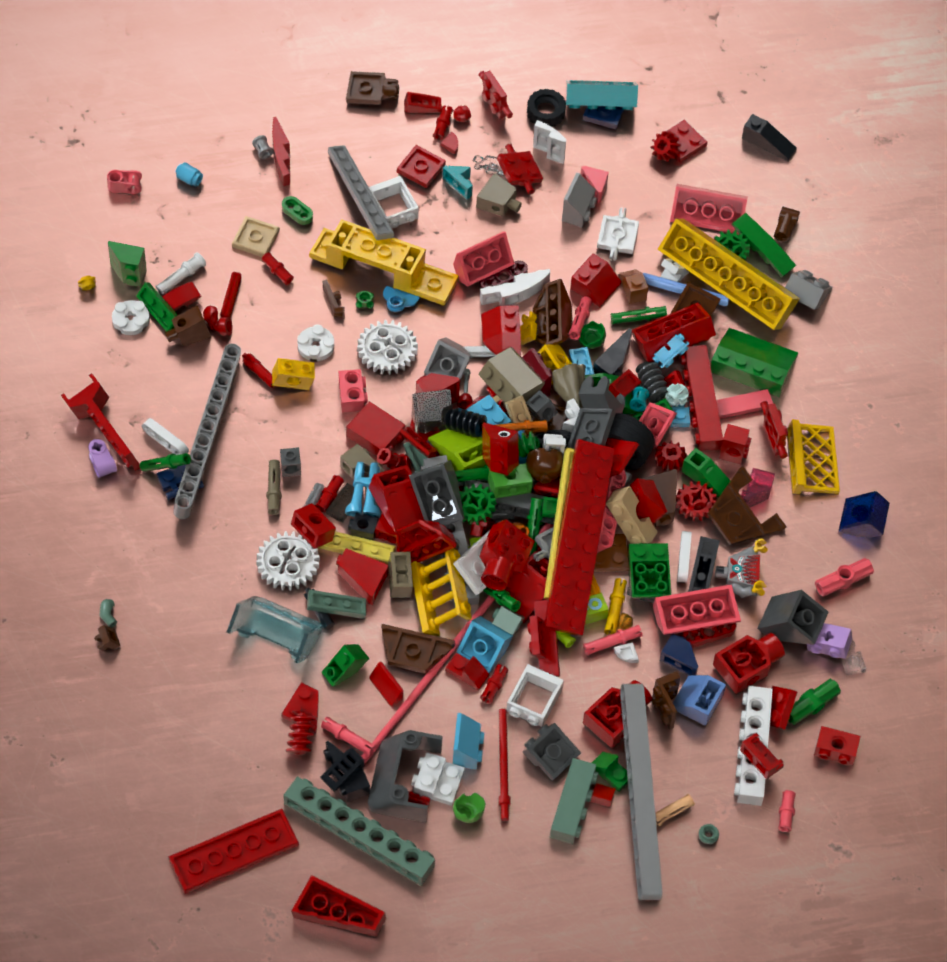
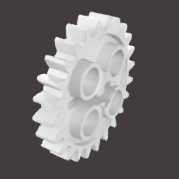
M384 320V324L377 321V326L371 323L370 329L364 328V333H360L357 345V352H359V358H362V364L367 363L368 369L373 366V372L379 369L381 374L387 371L389 375L391 370H394L397 374L399 368L405 371V365L410 367L411 361H415L418 349V342H416V336H413V331H408L407 325L402 328L401 322L395 325L394 320L390 324H388L387 320Z
M285 531L284 536L277 533V538L270 536V542L263 541L264 547H259L260 553H257L258 560H256V565L258 566V573H262V580L267 578L268 585L273 582L274 588L281 585V590H284L285 586H288L291 591L294 585L297 589H299L300 583L306 586V579L313 581L312 575H317V569H319L320 555H318V548L314 549L305 539L303 540L301 535L296 537L294 531L291 536H288L287 531Z

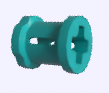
M635 387L632 392L633 399L630 401V407L634 411L641 412L646 409V399L649 397V391L644 387Z

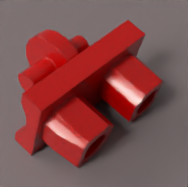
M486 517V523L480 520L479 525L473 521L470 535L483 537L487 533V528L491 529L493 523L489 522L490 518Z

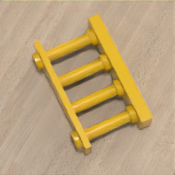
M456 549L446 551L445 557L428 566H424L416 561L411 563L412 581L422 633L440 636V624L456 616H460L468 621L472 619L471 606L468 602L464 579L453 564L461 557ZM447 565L449 574L430 583V573ZM451 582L452 591L433 600V590ZM454 599L456 608L437 617L436 607Z

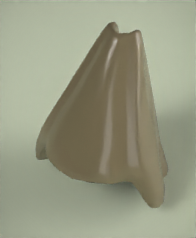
M575 363L554 370L552 372V380L557 394L566 403L574 398L579 408H583L579 391L585 380L586 366Z

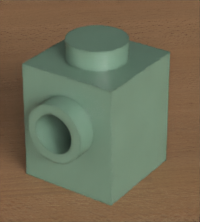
M501 606V608L495 610L492 616L494 619L492 624L511 635H515L525 617L517 612L510 611L505 606Z

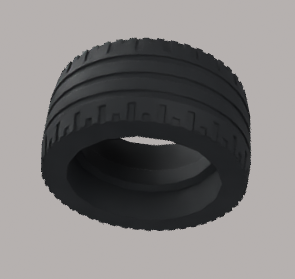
M623 413L615 414L608 438L637 442L639 444L624 468L626 470H637L641 468L651 454L655 445V438L651 431L636 418Z

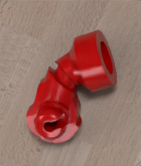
M207 306L203 311L204 321L206 320L211 330L219 332L221 336H230L233 330L231 319L229 317H221L218 321V309L215 306Z

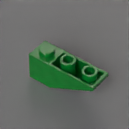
M697 448L684 459L682 472L695 482L700 481L701 486L706 483L707 489L713 488L712 494H716L719 497L730 482V479L714 461Z

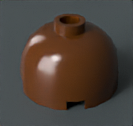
M545 448L534 449L527 454V470L533 479L540 483L548 484L561 476L564 454L552 448L551 452L545 451Z

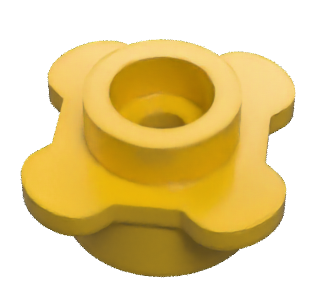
M87 275L81 277L78 281V287H81L82 291L95 288V276Z

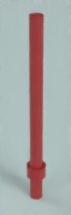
M502 708L499 709L500 796L498 797V802L501 807V821H509L511 797L508 792L507 709Z

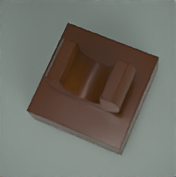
M106 625L98 628L99 634L94 638L98 642L102 641V644L97 646L98 649L103 651L109 647L116 650L121 646L115 629Z

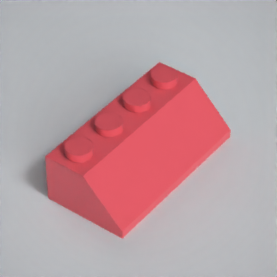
M677 184L670 222H674L676 218L685 219L696 227L723 232L730 230V233H733L736 229L732 226V223L745 213L748 196Z
M732 584L656 597L653 604L656 622L663 635L741 622Z

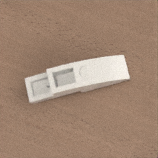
M550 269L521 273L514 276L513 283L487 286L480 289L481 305L500 302V305H513L530 298L542 290L544 284L550 282Z

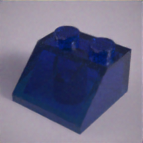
M877 491L846 498L839 531L867 539L883 535L890 503Z

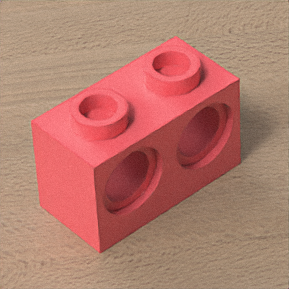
M361 369L338 371L342 413L361 411L364 408V403H368L367 392H363V388L366 387V378L362 376Z

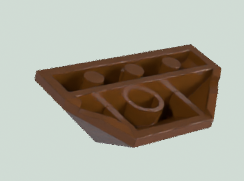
M561 278L544 284L543 291L538 296L533 307V313L537 315L535 321L537 323L535 341L542 345H556L570 338L568 333L572 327V303Z

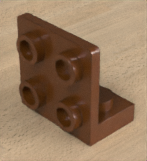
M678 671L656 679L653 688L652 703L655 708L658 707L660 718L664 725L667 724L669 729L674 728L677 710L671 700L678 693L681 679Z

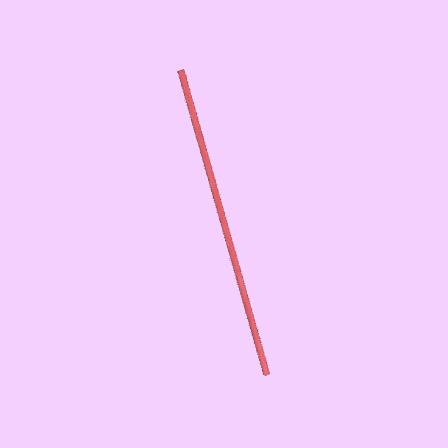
M546 523L539 531V534L547 531L554 525ZM488 596L473 614L472 619L466 623L454 638L455 647L424 676L374 739L372 744H375L377 749L461 644L471 621L479 616L482 617L495 601L494 598ZM365 753L361 756L364 759L365 765L370 757Z

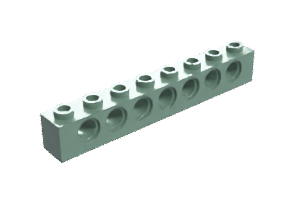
M297 776L283 795L285 805L420 886L423 885L435 867V858L431 853L425 850L421 851L416 848L413 842L401 839L393 830H386L378 821L366 818L361 811L351 809L343 800H336L326 790H319L305 778L301 779ZM307 796L313 797V799L310 801H307L304 798ZM322 807L331 808L328 811L321 810ZM340 817H346V818H347L346 821H340V820H338V819H339ZM358 827H363L365 830L359 832L355 829ZM379 837L382 841L375 842L372 839ZM391 848H398L399 851H398V852H391L390 849H391ZM410 858H414L417 861L415 863H410L407 860Z

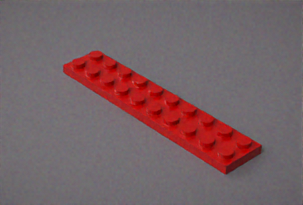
M581 439L576 440L544 628L580 637L583 635L615 448Z

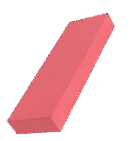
M768 389L716 400L720 419L761 411L760 403L763 401L773 404Z

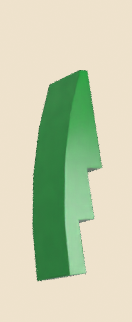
M744 213L732 223V226L739 234L743 233V239L748 238V244H750L753 252L757 251L766 264H770L780 277H783L796 266L778 243L747 213Z

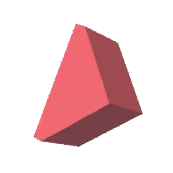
M582 166L580 174L595 189V198H597V203H600L608 182L609 172Z

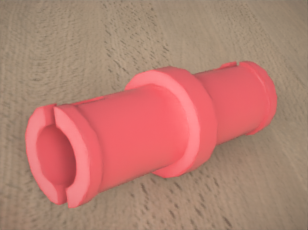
M785 790L782 793V806L779 807L780 823L778 829L781 832H790L792 830V816L795 815V809L793 808L795 792Z

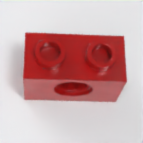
M727 424L719 459L741 465L743 458L747 459L752 439L748 437L750 430Z
M313 503L294 511L291 525L314 549L333 541L336 527Z
M821 726L814 756H818L822 760L837 761L842 765H853L861 736ZM833 746H839L841 749H835Z

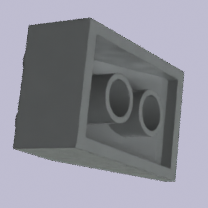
M451 460L409 475L424 520L447 525L464 519L458 479Z

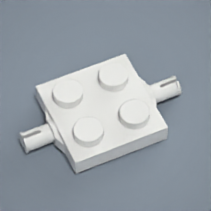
M623 207L619 209L618 216L603 215L597 248L610 250L609 259L611 261L612 258L613 261L617 260L618 252L633 254L639 221L626 218L627 209L625 207L624 211Z

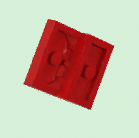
M410 427L400 430V435L427 458L440 456L432 445Z

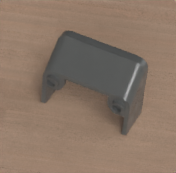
M409 730L388 737L381 742L368 798V807L373 813L427 823L428 806L408 802L409 792L407 788L395 784L402 749L410 751L418 749L441 754L443 736Z

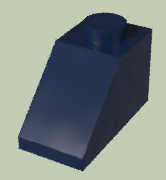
M672 634L661 651L660 661L687 675H697L698 664L690 642L682 636Z

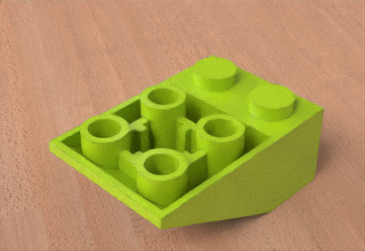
M448 429L428 437L429 442L440 456L446 455L447 460H451L455 471L481 468L487 465L483 459L482 437L475 438Z

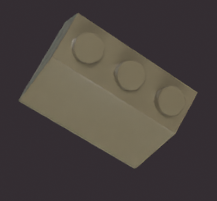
M512 347L490 358L478 374L504 403L518 396H523L525 402H527L545 384L539 375Z

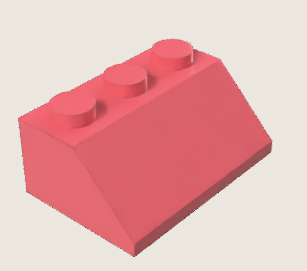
M503 231L456 254L453 266L455 273L459 275L458 281L468 287L514 265L506 232Z

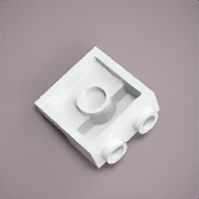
M426 752L425 757L421 756L418 763L419 774H414L411 786H414L413 792L420 794L421 797L424 795L431 800L452 806L465 767L446 762V758Z

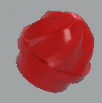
M459 105L454 110L453 117L457 122H467L471 118V111L467 105Z

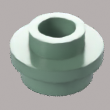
M706 824L699 829L698 836L703 843L713 844L719 838V831L714 825ZM710 833L712 837H707L705 834Z

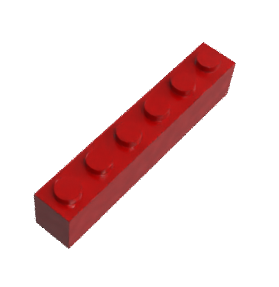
M687 346L689 349L680 356V363L685 368L683 370V380L687 381L686 388L690 397L688 407L689 412L693 414L691 426L696 431L694 433L695 445L698 444L700 451L721 450L723 434L707 346Z

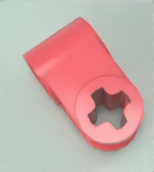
M111 170L107 174L108 190L112 193L138 194L141 192L140 180L142 179V174L137 170Z

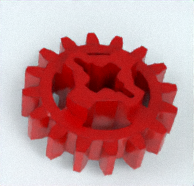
M690 481L689 486L683 484L682 489H678L675 507L680 508L679 514L685 513V519L690 516L692 521H695L697 517L702 521L703 516L709 518L707 513L716 502L717 495L712 494L713 488L707 489L706 483L701 486L700 481L696 485Z

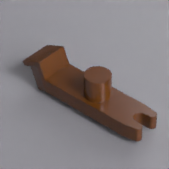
M323 280L322 286L334 312V317H343L345 319V307L338 306L336 300L341 299L340 291L332 292L328 281Z

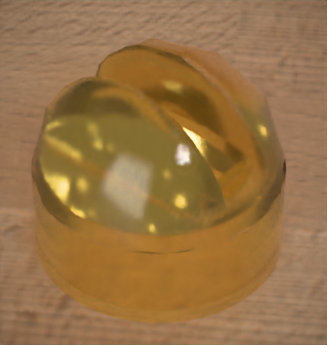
M621 613L617 627L621 629L631 628L633 626V618L629 614Z

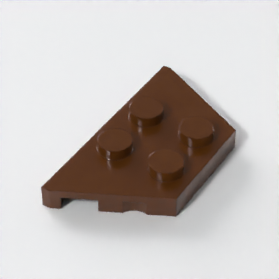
M386 624L381 625L387 661L390 666L427 674L455 647V640Z

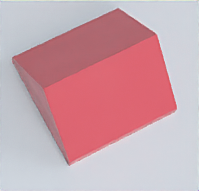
M649 402L639 421L653 434L655 438L654 448L657 449L677 413Z

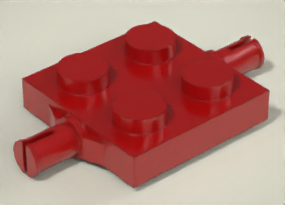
M491 70L479 72L478 76L483 84L482 97L485 102L489 103L492 113L496 114L499 120L505 117L507 119L513 117V113L507 104V94Z
M507 144L505 149L508 153L499 154L497 160L508 183L512 186H524L528 194H533L535 190L532 184L541 183L543 176L531 152H516L512 144Z
M763 401L760 403L764 416L763 426L774 455H780V458L784 459L788 457L785 449V440L788 436L786 425L783 426L781 411L777 410L775 403L768 404L767 401Z

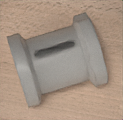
M265 135L257 136L252 141L253 147L258 150L260 159L269 158L273 154V148L268 145V139Z

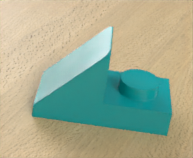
M444 166L443 179L465 199L468 200L472 197L473 185L468 180L471 176V167Z

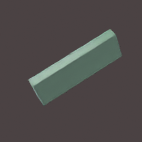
M309 590L307 593V610L364 619L366 616V599Z

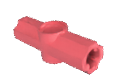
M863 558L853 564L840 566L837 571L815 581L817 592L824 597L839 589H848L852 583L874 573L872 563L869 559Z

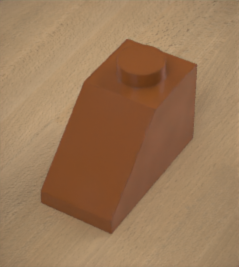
M634 269L618 274L629 304L647 300L648 286L642 272Z

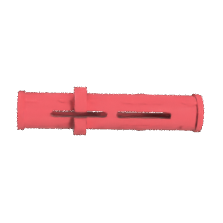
M582 297L579 306L575 310V318L568 333L569 337L573 340L580 338L585 320L589 317V309L592 304L589 297Z
M636 625L625 630H617V633L589 643H584L583 648H586L584 651L588 656L618 644H627V641L642 637L643 634L640 632V626Z
M330 717L324 719L327 723L322 721L321 728L334 734V737L338 740H344L369 757L374 755L371 751L376 752L377 746L350 731L346 725H340L330 719Z

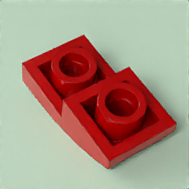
M191 281L175 288L162 297L174 311H177L184 305L188 307L202 296Z

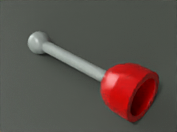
M465 369L464 393L458 397L457 405L461 409H466L467 405L473 402L472 396L468 394V377L471 373L469 369Z

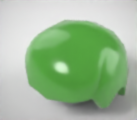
M473 793L471 796L462 794L454 801L452 810L459 821L474 823L483 816L486 803L484 798L478 793Z

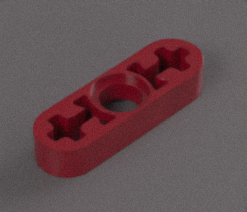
M515 261L514 265L480 280V289L489 285L497 286L504 283H513L514 276L528 273V265L524 261ZM505 274L509 279L501 280L499 276Z

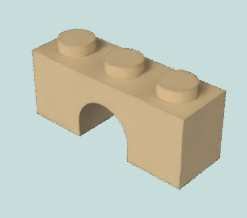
M628 486L614 490L606 505L629 543L650 544L656 536L657 530L649 517L638 519L636 506L639 500L632 488Z

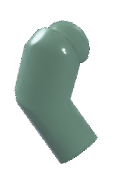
M104 599L100 604L99 616L108 627L112 628L117 624L116 619L111 615V610L114 608L115 603L112 599Z

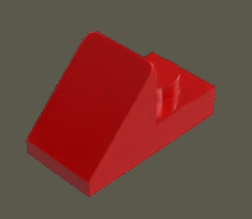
M458 653L453 656L445 667V671L478 691L490 675L476 657L473 656L468 660Z

